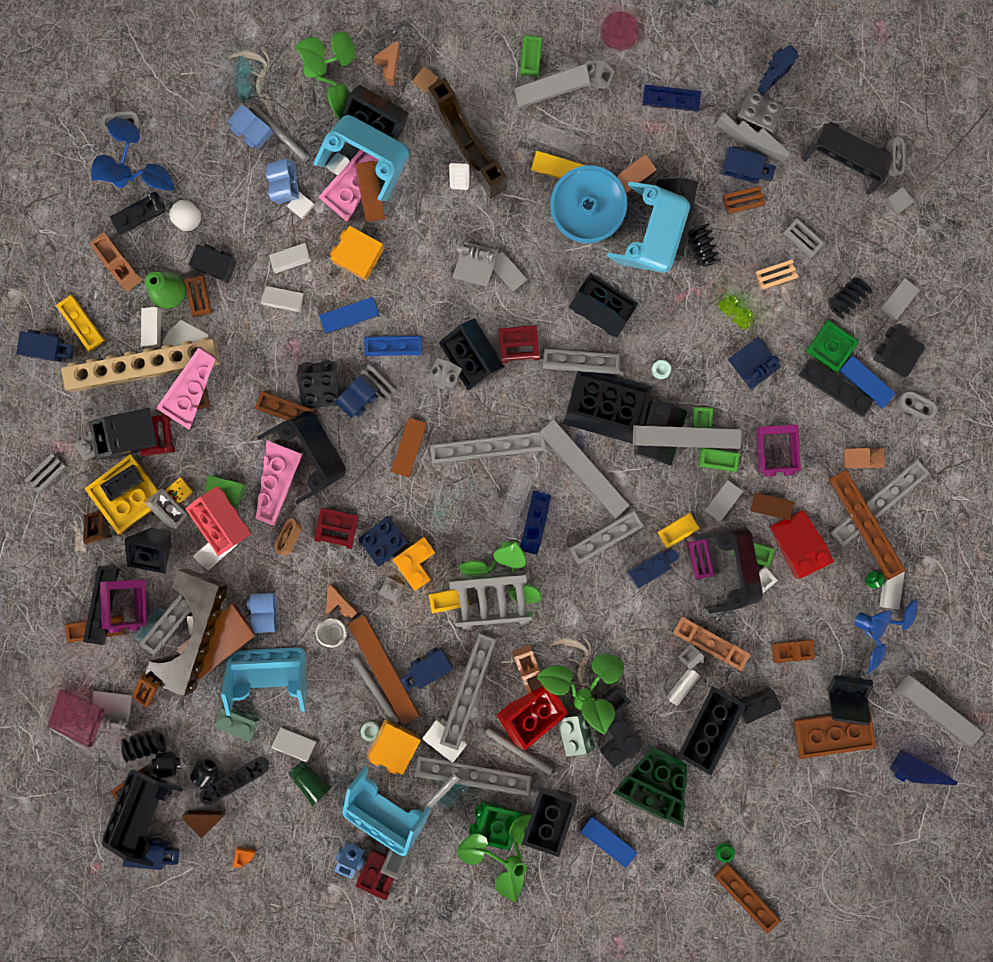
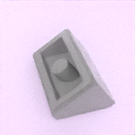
M162 488L145 501V504L169 528L176 529L188 515Z

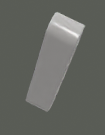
M907 675L896 688L898 693L972 749L983 735L981 730L910 675Z

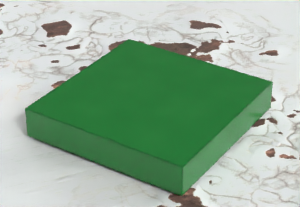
M827 320L805 352L835 373H838L859 341Z

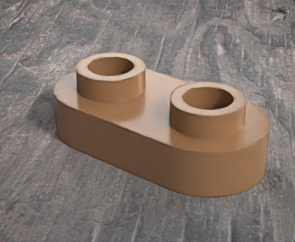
M290 518L285 522L275 543V552L277 554L287 556L292 552L302 530L300 521Z

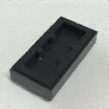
M131 465L100 486L109 501L113 502L143 483L144 479L136 466Z

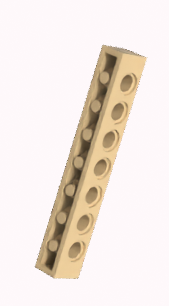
M210 337L199 339V342L192 343V341L181 342L180 346L173 347L172 344L161 346L162 349L154 350V348L143 349L142 353L137 354L136 352H126L124 356L110 355L106 356L105 360L100 361L98 359H89L84 364H79V362L68 363V367L61 368L64 388L68 392H77L182 372L199 346L216 357L213 366L220 365L218 344ZM182 353V360L176 362V355ZM163 356V363L157 365L158 357ZM140 360H144V361H145L144 367L141 368V369H139V368H138V363H139V361H140ZM123 363H125V365H126L125 371L120 372V371H119L120 365L123 364ZM106 367L107 373L102 376L101 369ZM87 370L88 376L83 380L82 373Z

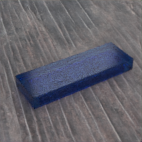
M644 85L642 105L698 112L701 91Z

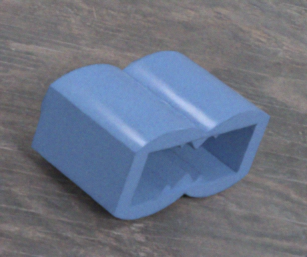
M241 105L227 121L231 126L229 128L230 131L237 137L242 135L245 138L243 141L250 148L255 146L259 150L274 133L268 125L244 105Z
M287 158L268 163L266 178L270 182L268 189L270 199L278 204L299 199L295 163Z
M276 593L250 594V598H247V609L251 611V617L248 618L250 626L255 633L276 632L278 630Z

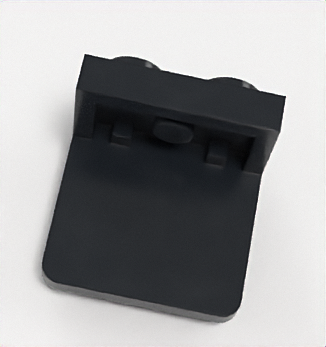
M899 323L887 330L886 338L877 347L873 360L902 377H908L925 346L905 334L904 330L906 327Z
M325 360L320 363L304 362L298 365L296 376L302 406L308 408L338 406L335 402L339 398L336 378L337 362Z
M834 675L828 687L832 720L869 725L871 716L868 696L873 688V680Z

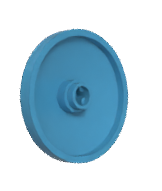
M592 165L580 166L563 175L555 185L550 201L551 215L559 231L572 241L583 244L598 243L611 237L622 225L627 211L626 192L620 180L607 169Z

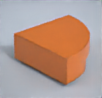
M238 846L232 867L238 868L249 863L253 859L256 850Z

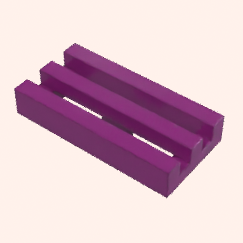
M707 539L687 542L695 580L715 576ZM701 543L703 544L709 573L705 571L699 545ZM692 545L696 547L702 575H699Z

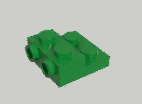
M481 800L480 805H477L474 815L476 820L469 827V835L480 833L486 837L488 841L487 846L510 850L513 838L510 836L509 830L512 823L520 817L521 812Z

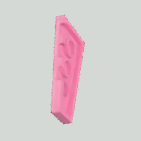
M362 150L358 151L348 165L319 196L320 200L347 223H349L361 200L355 164L375 161L377 165L379 159Z
M199 346L161 400L157 409L182 426L190 429L216 357Z
M267 440L256 519L275 526L303 454Z

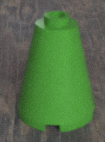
M154 271L145 277L148 296L156 306L170 309L180 305L184 300L186 286L183 279L175 272Z

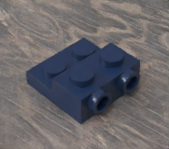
M788 45L784 49L780 48L773 54V58L768 63L769 68L764 73V77L759 81L761 85L757 91L761 95H764L788 73L798 59L799 55L793 46Z

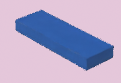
M373 297L319 315L325 334L380 316Z
M422 336L364 337L365 357L422 355Z
M851 356L839 370L865 395L874 400L880 408H884L896 394L854 356Z
M592 815L580 829L584 836L625 868L638 853Z

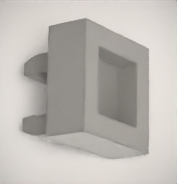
M91 435L75 444L84 461L95 457Z
M387 576L379 595L397 602L404 584Z
M692 644L678 656L690 670L696 671L697 668L695 666L699 662L704 663V655Z

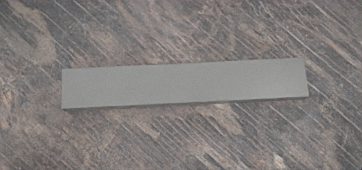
M554 419L539 432L613 518H616L629 506Z
M633 426V445L741 449V430Z
M539 432L430 445L432 464L546 450L545 439Z
M915 459L865 501L875 519L930 474L918 459ZM848 516L829 533L841 547H844L859 534V531L851 517Z
M481 633L477 634L439 744L455 750L459 749L497 639Z
M418 756L414 775L416 777L447 782L455 772H458L461 778L456 784L522 796H529L532 776L456 762L452 763L451 761Z

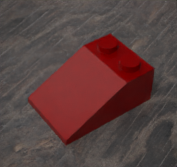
M804 510L793 514L791 521L783 519L769 526L794 578L801 579L834 563L827 545Z
M542 686L511 702L496 716L513 743L526 750L568 715V712L558 696Z

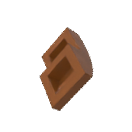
M811 639L771 644L773 663L815 659L814 645Z

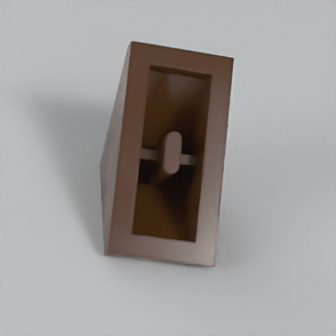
M100 510L84 515V544L97 543L112 538L107 519Z
M187 810L182 814V819L202 838L225 816L226 810Z

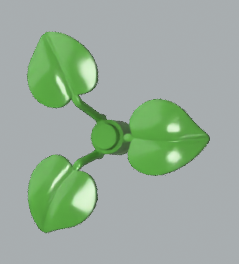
M335 33L331 40V48L336 56L325 60L323 57L325 47L322 41L316 37L306 38L294 47L304 62V74L307 78L317 77V81H324L333 85L328 89V100L333 112L340 120L343 116L350 91L344 84L337 85L336 82L322 76L326 73L325 64L338 59L342 66H347L353 61L355 55L354 42L348 33Z
M516 541L513 543L503 542L501 548L494 552L495 560L489 567L482 561H469L460 564L458 568L466 576L491 574L490 571L498 562L511 566L513 572L515 568L525 566L526 557ZM529 584L523 585L526 604H533L542 600L541 593L536 587ZM513 586L514 588L509 590V595L517 601L516 587Z
M601 654L595 657L592 662V669L598 676L589 690L580 689L576 692L575 685L571 682L573 673L564 666H550L538 674L537 679L552 694L564 695L571 686L572 696L575 697L574 706L582 710L583 717L594 729L602 734H606L614 720L615 709L607 700L598 699L595 701L591 693L601 677L608 684L615 683L621 678L624 671L622 659L609 654Z
M531 814L517 818L510 827L509 834L515 839L513 844L517 856H509L504 861L489 850H486L488 841L480 833H474L466 837L457 849L458 857L469 865L480 863L483 860L484 853L502 863L507 871L501 872L498 875L495 888L501 896L513 902H516L520 895L524 874L527 869L526 865L521 861L523 857L520 854L517 843L525 846L522 845V841Z

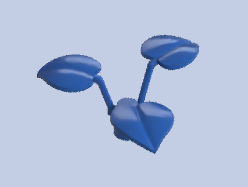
M115 117L110 120L107 127L109 134L118 141H125L121 162L116 164L115 160L108 155L97 156L91 166L92 181L111 182L116 187L124 188L129 180L133 181L135 177L142 174L141 178L147 185L161 190L173 191L174 184L171 176L160 165L147 164L145 170L141 169L135 174H131V169L124 165L129 142L138 143L140 132L133 123L126 119Z
M914 599L908 604L901 621L891 620L892 611L890 610L880 612L872 617L862 612L857 615L854 625L865 630L864 634L870 636L877 644V647L872 652L867 674L874 671L881 664L885 656L886 645L881 644L879 639L884 635L889 623L903 625V630L910 628L917 615L918 599Z

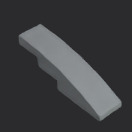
M725 113L716 123L730 137L766 157L784 162L790 155L764 128L757 133L744 120L737 125Z

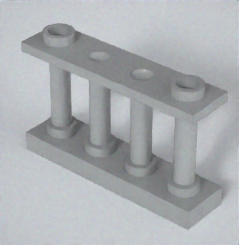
M529 570L453 577L449 582L450 590L456 589L459 592L462 617L458 618L455 626H462L463 629L472 628L473 625L508 622L526 624L532 621L534 611H526L523 585L529 579ZM507 584H513L516 587L518 613H507L504 587ZM487 586H494L497 590L500 614H488L485 592ZM475 587L478 591L481 616L470 617L466 590Z

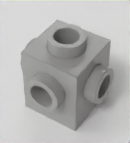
M598 59L596 61H587L586 65L588 66L591 85L587 87L592 90L609 88L615 71L605 61Z
M437 358L428 379L435 382L434 386L442 390L445 387L453 389L462 368L449 361Z

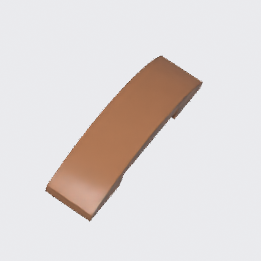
M682 616L673 631L674 635L740 671L743 670L751 655Z

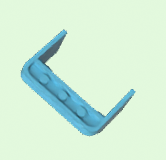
M346 115L342 117L326 135L313 164L325 167L331 153L340 151L345 142H348L379 159L375 171L377 176L386 182L378 196V200L388 201L409 158L410 152L408 147L354 116Z
M629 182L628 186L643 196L646 204L654 206L643 243H631L627 247L625 255L607 253V257L619 265L660 273L668 272L672 268L689 213L690 203L685 197L658 186Z
M299 647L238 650L228 657L221 691L226 715H231L233 701L247 698L251 688L288 686L289 694L293 697H298L301 712H305L308 690L305 651Z
M365 766L347 788L342 814L349 822L395 853L406 856L423 829L431 808L427 806L424 812L420 810H411L409 813L405 812L377 793V783L372 778H367L369 767Z

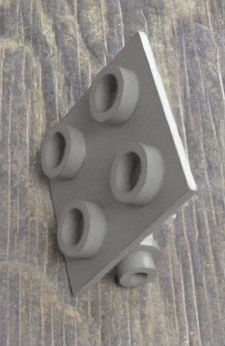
M749 90L736 119L739 122L744 120L747 124L750 121V127L754 123L756 124L755 130L759 126L758 131L764 128L771 134L783 109V105Z
M467 242L458 245L457 252L460 253L453 278L488 287L499 250Z
M94 691L91 717L87 718L86 725H89L90 730L128 734L132 695Z

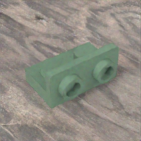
M232 705L231 715L227 716L224 706L221 707L220 715L214 728L251 742L260 721L259 718H256V714L245 711V713L238 710V707Z

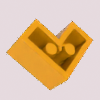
M423 537L392 559L414 591L432 579L421 563L435 554L436 551L427 538Z

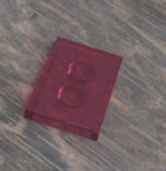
M59 690L47 727L86 747H93L105 709L66 690Z

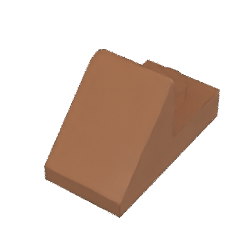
M399 42L392 43L374 56L375 64L384 66L383 78L386 79V83L389 86H395L401 50Z
M884 448L844 449V468H885Z
M333 584L327 587L326 614H329L338 605L341 607L339 609L345 617L349 616L352 618L359 612Z

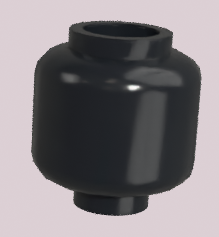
M174 752L158 753L155 759H152V771L158 778L174 777L177 774V770L181 769L180 757L176 758Z
M204 759L195 764L190 774V780L194 787L197 789H208L213 785L219 774L216 763L210 759Z

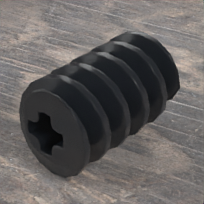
M710 224L697 226L688 232V236L693 237L690 239V243L696 244L692 247V251L697 252L694 255V258L699 259L696 262L697 266L707 267L721 261V259H715L719 252L712 251L717 245L710 244L715 239L714 237H708L713 232L712 230H706V227Z
M853 277L850 282L845 284V288H841L839 293L834 295V298L828 300L829 307L836 316L844 319L842 313L850 314L848 307L854 310L856 306L853 302L860 304L861 300L859 297L866 299L867 295L865 292L871 294L872 289L862 279Z
M156 729L152 730L151 736L148 731H145L144 738L138 733L137 740L133 735L130 736L129 742L126 738H123L121 745L122 756L126 763L129 760L134 761L136 758L148 757L151 753L164 752L166 749L165 738L161 732L157 733Z

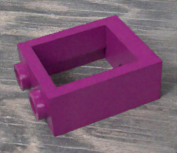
M798 425L755 428L758 474L764 473V477L776 476V473L783 472V476L795 475L796 471H801ZM789 434L791 467L765 468L763 435Z
M145 579L100 582L102 629H109V633L121 632V628L135 631L140 630V626H147ZM134 588L135 621L111 623L109 590Z

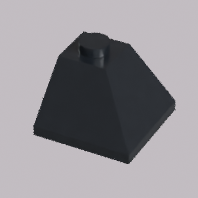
M149 528L125 538L124 543L128 567L165 574L171 548L170 531Z

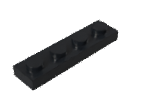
M811 359L806 362L798 374L799 377L860 417H864L874 400Z
M98 566L83 639L84 643L105 645L108 629H102L100 582L117 581L118 568ZM115 589L109 590V591H110V615H111V609H112V604H113Z

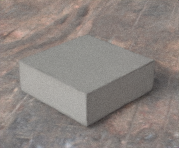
M904 187L886 199L897 215L914 203V200Z

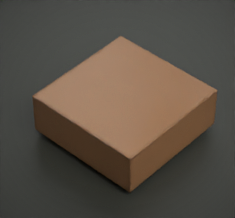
M424 66L412 82L428 95V87L438 82L439 77Z

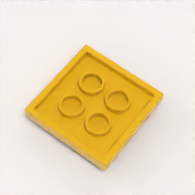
M129 454L85 488L118 535L124 533L152 511L145 504V501L159 491L133 454ZM135 465L144 482L113 502H110L100 485L129 466Z

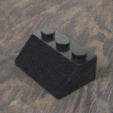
M359 85L350 92L342 117L346 115L354 116L397 140L404 129L409 113Z
M590 273L568 308L617 338L639 303Z
M475 318L460 324L438 342L449 361L462 368L459 377L468 391L491 378L505 367Z
M653 398L649 404L644 426L683 427L688 411L671 403ZM637 445L634 455L671 466L677 447Z
M540 787L522 845L559 857L577 804V796L558 789Z

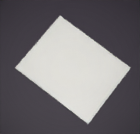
M180 320L168 331L162 344H172L173 347L180 346L181 342L192 341V343H195L209 335Z

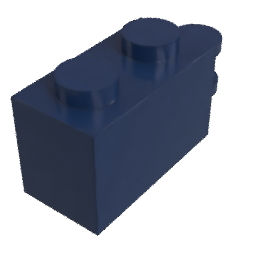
M729 146L725 153L720 174L756 184L760 179L772 181L776 166L765 163L766 156H762L760 152H748L739 146ZM763 169L767 170L766 174L762 173Z
M28 329V332L20 331L16 354L61 362L62 358L72 359L74 346L64 344L65 340L58 338L59 334L47 332L46 335H41L40 331Z
M668 550L665 553L658 551L626 572L635 587L639 589L672 569L670 564L678 559V553L674 550Z
M434 647L426 653L428 656L422 660L418 657L410 662L409 674L399 679L406 691L415 686L422 689L453 669V665L442 647L439 649ZM411 676H412V678H413L414 681H415V682L412 683V684H411L410 681L408 680V678L411 677Z
M152 838L151 840L148 839L150 851L146 858L154 862L153 867L123 859V867L162 870L166 865L178 864L180 849L170 848L169 841H163V838Z

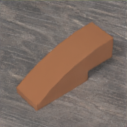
M645 154L616 177L622 183L627 196L634 191L628 186L629 182L643 183L652 177L657 169Z
M105 232L89 243L105 267L126 291H129L142 281V278Z
M530 644L513 650L514 659L528 694L542 687L543 684L537 679L540 669Z

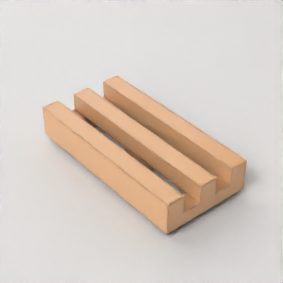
M793 259L756 271L755 274L761 291L797 279L799 276L796 274V268L793 266ZM789 266V269L761 277L762 274ZM791 272L792 276L765 285L763 283L764 281Z

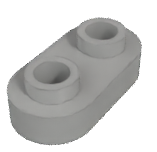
M132 111L108 113L101 119V126L108 134V123L115 117L134 121L137 129L141 126L140 118Z
M895 137L889 139L886 150L893 157L889 174L893 177L902 175L905 170V143L902 138Z
M906 392L899 397L898 404L900 408L922 420L932 419L937 413V407L934 402L914 392ZM906 399L910 400V405L905 403ZM923 407L927 409L926 414L922 411Z

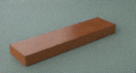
M725 863L713 875L767 934L781 922V919L728 863Z

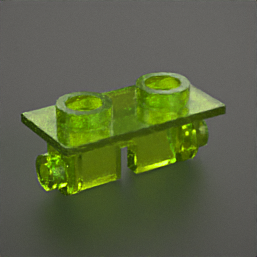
M727 294L725 296L727 300L724 301L722 299L718 303L719 309L728 317L733 313L736 314L732 321L740 329L746 330L750 326L749 321L754 323V313L748 308H742L739 305V299L734 295L729 296Z

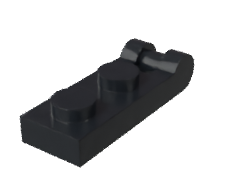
M152 192L147 197L110 216L120 235L166 210L164 204L159 201L158 193ZM153 204L154 207L150 210L148 205Z

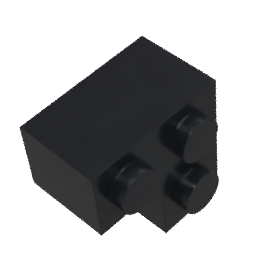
M617 714L607 730L613 738L600 748V752L612 767L615 768L640 747L643 741L624 718Z

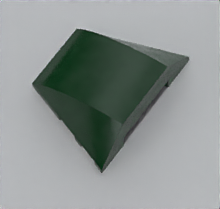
M651 747L614 790L613 794L625 803L650 815L684 827L683 816L687 763Z

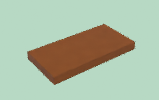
M236 604L229 606L216 620L214 626L215 633L210 638L209 651L204 657V667L197 681L206 676L257 635ZM191 638L176 649L179 654L185 650Z
M871 710V722L869 725L834 721L831 718V714L794 719L793 723L799 758L805 759L877 748Z

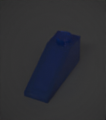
M533 491L520 542L523 552L538 554L552 495Z
M901 749L890 767V770L895 772L894 777L903 782L907 779L912 783L957 785L958 783L956 780Z

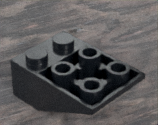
M150 408L89 421L96 459H115L158 446Z

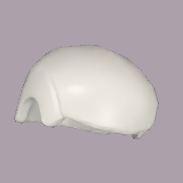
M179 200L170 209V219L180 230L192 231L198 227L201 221V212L192 202Z
M329 618L320 622L315 631L317 640L326 647H337L347 637L346 626L341 620Z

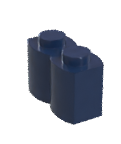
M362 374L351 383L335 402L350 418L360 417L366 411L365 406L368 403L372 404L379 397L377 393L380 389L365 374Z

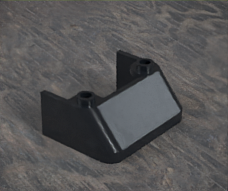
M829 122L825 123L816 133L802 159L806 162L816 150L872 179L866 194L870 195L885 182L893 157L888 150L879 149L839 128V125Z
M304 411L257 436L258 440H263L275 432L283 440H292L298 436L317 469V471L309 475L307 480L311 492L295 501L296 504L337 482L346 474V467L313 412Z
M739 527L692 536L693 540L715 537L718 548L724 551L734 550L741 588L733 589L728 593L727 604L706 607V611L709 614L740 609L755 604L762 599L763 591L750 530Z
M131 770L125 779L103 834V847L125 861L153 867L154 862L146 858L150 851V844L145 835L159 800L165 801L171 796L173 790L182 792L183 788L167 780L137 770Z

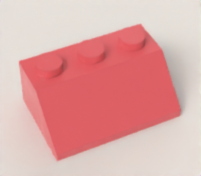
M219 486L203 494L185 508L217 556H220L251 535L248 526L238 516L237 510L230 504L225 492Z

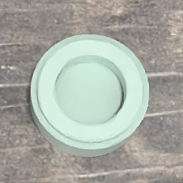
M665 360L656 361L651 369L653 376L660 380L667 378L671 373V365Z
M374 721L366 722L361 728V736L366 741H374L380 726Z

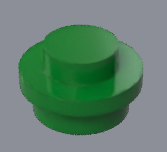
M872 571L867 574L864 581L870 588H878L884 583V575L882 572Z
M721 843L716 847L715 855L719 861L728 863L733 860L735 850L731 844Z

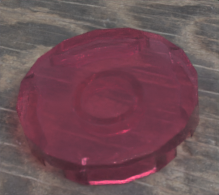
M618 11L611 13L602 23L601 37L607 47L616 49V51L629 49L638 38V23L627 12Z

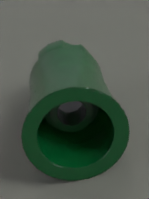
M303 761L298 763L288 773L294 780L293 782L306 796L311 806H314L332 788L310 767H307Z

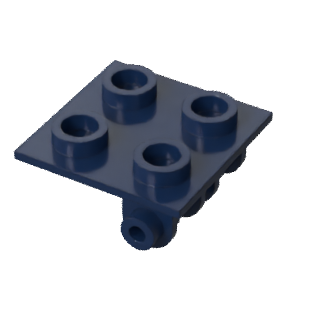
M759 337L728 359L750 390L781 367L778 363L780 361L779 358L770 353Z
M386 516L358 539L378 567L408 544V540L401 534L389 516Z

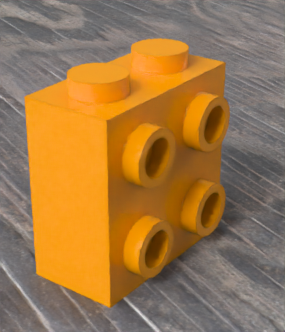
M349 226L347 230L344 229L340 235L341 241L338 246H334L330 253L331 261L367 281L385 248L382 243Z
M385 719L367 752L369 761L376 766L381 764L387 767L386 769L393 774L398 772L403 775L421 739L418 734Z

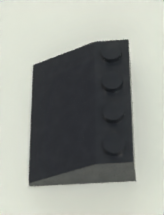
M577 371L563 424L633 444V426H644L652 386L605 373Z

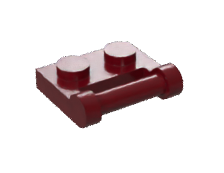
M537 325L499 328L502 363L525 359L540 360ZM533 346V351L506 353V348Z
M166 414L152 416L158 446L141 450L140 456L174 453L175 446L172 444L170 420L172 419ZM158 422H162L165 443L163 448H161Z
M321 508L314 542H328L346 546V549L352 550L359 516ZM323 528L348 533V539L323 534Z
M372 849L355 887L383 900H387L394 878L387 876L382 888L376 887L382 875L380 871L387 855Z

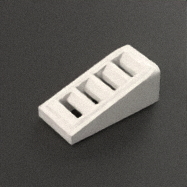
M461 163L449 164L451 189L468 190L470 182L469 165Z

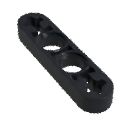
M257 757L216 780L210 788L203 789L200 792V801L206 805L213 804L262 776L269 768L268 760L264 757ZM257 762L259 764L263 763V771H261V769H257L253 772V774L255 775L253 776L251 769H253L257 765ZM239 771H245L248 774L246 781H241L238 778ZM227 780L231 783L230 790L222 789V781ZM217 788L218 792L215 793L211 798L205 797L207 791L211 793Z

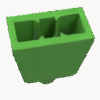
M208 475L206 493L219 486L225 492L230 504L237 510L247 484Z

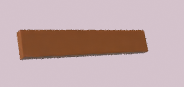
M847 469L828 479L886 579L890 580L905 572L906 569Z
M364 614L348 623L352 634L402 726L419 717L420 715L400 682L396 670L366 615Z

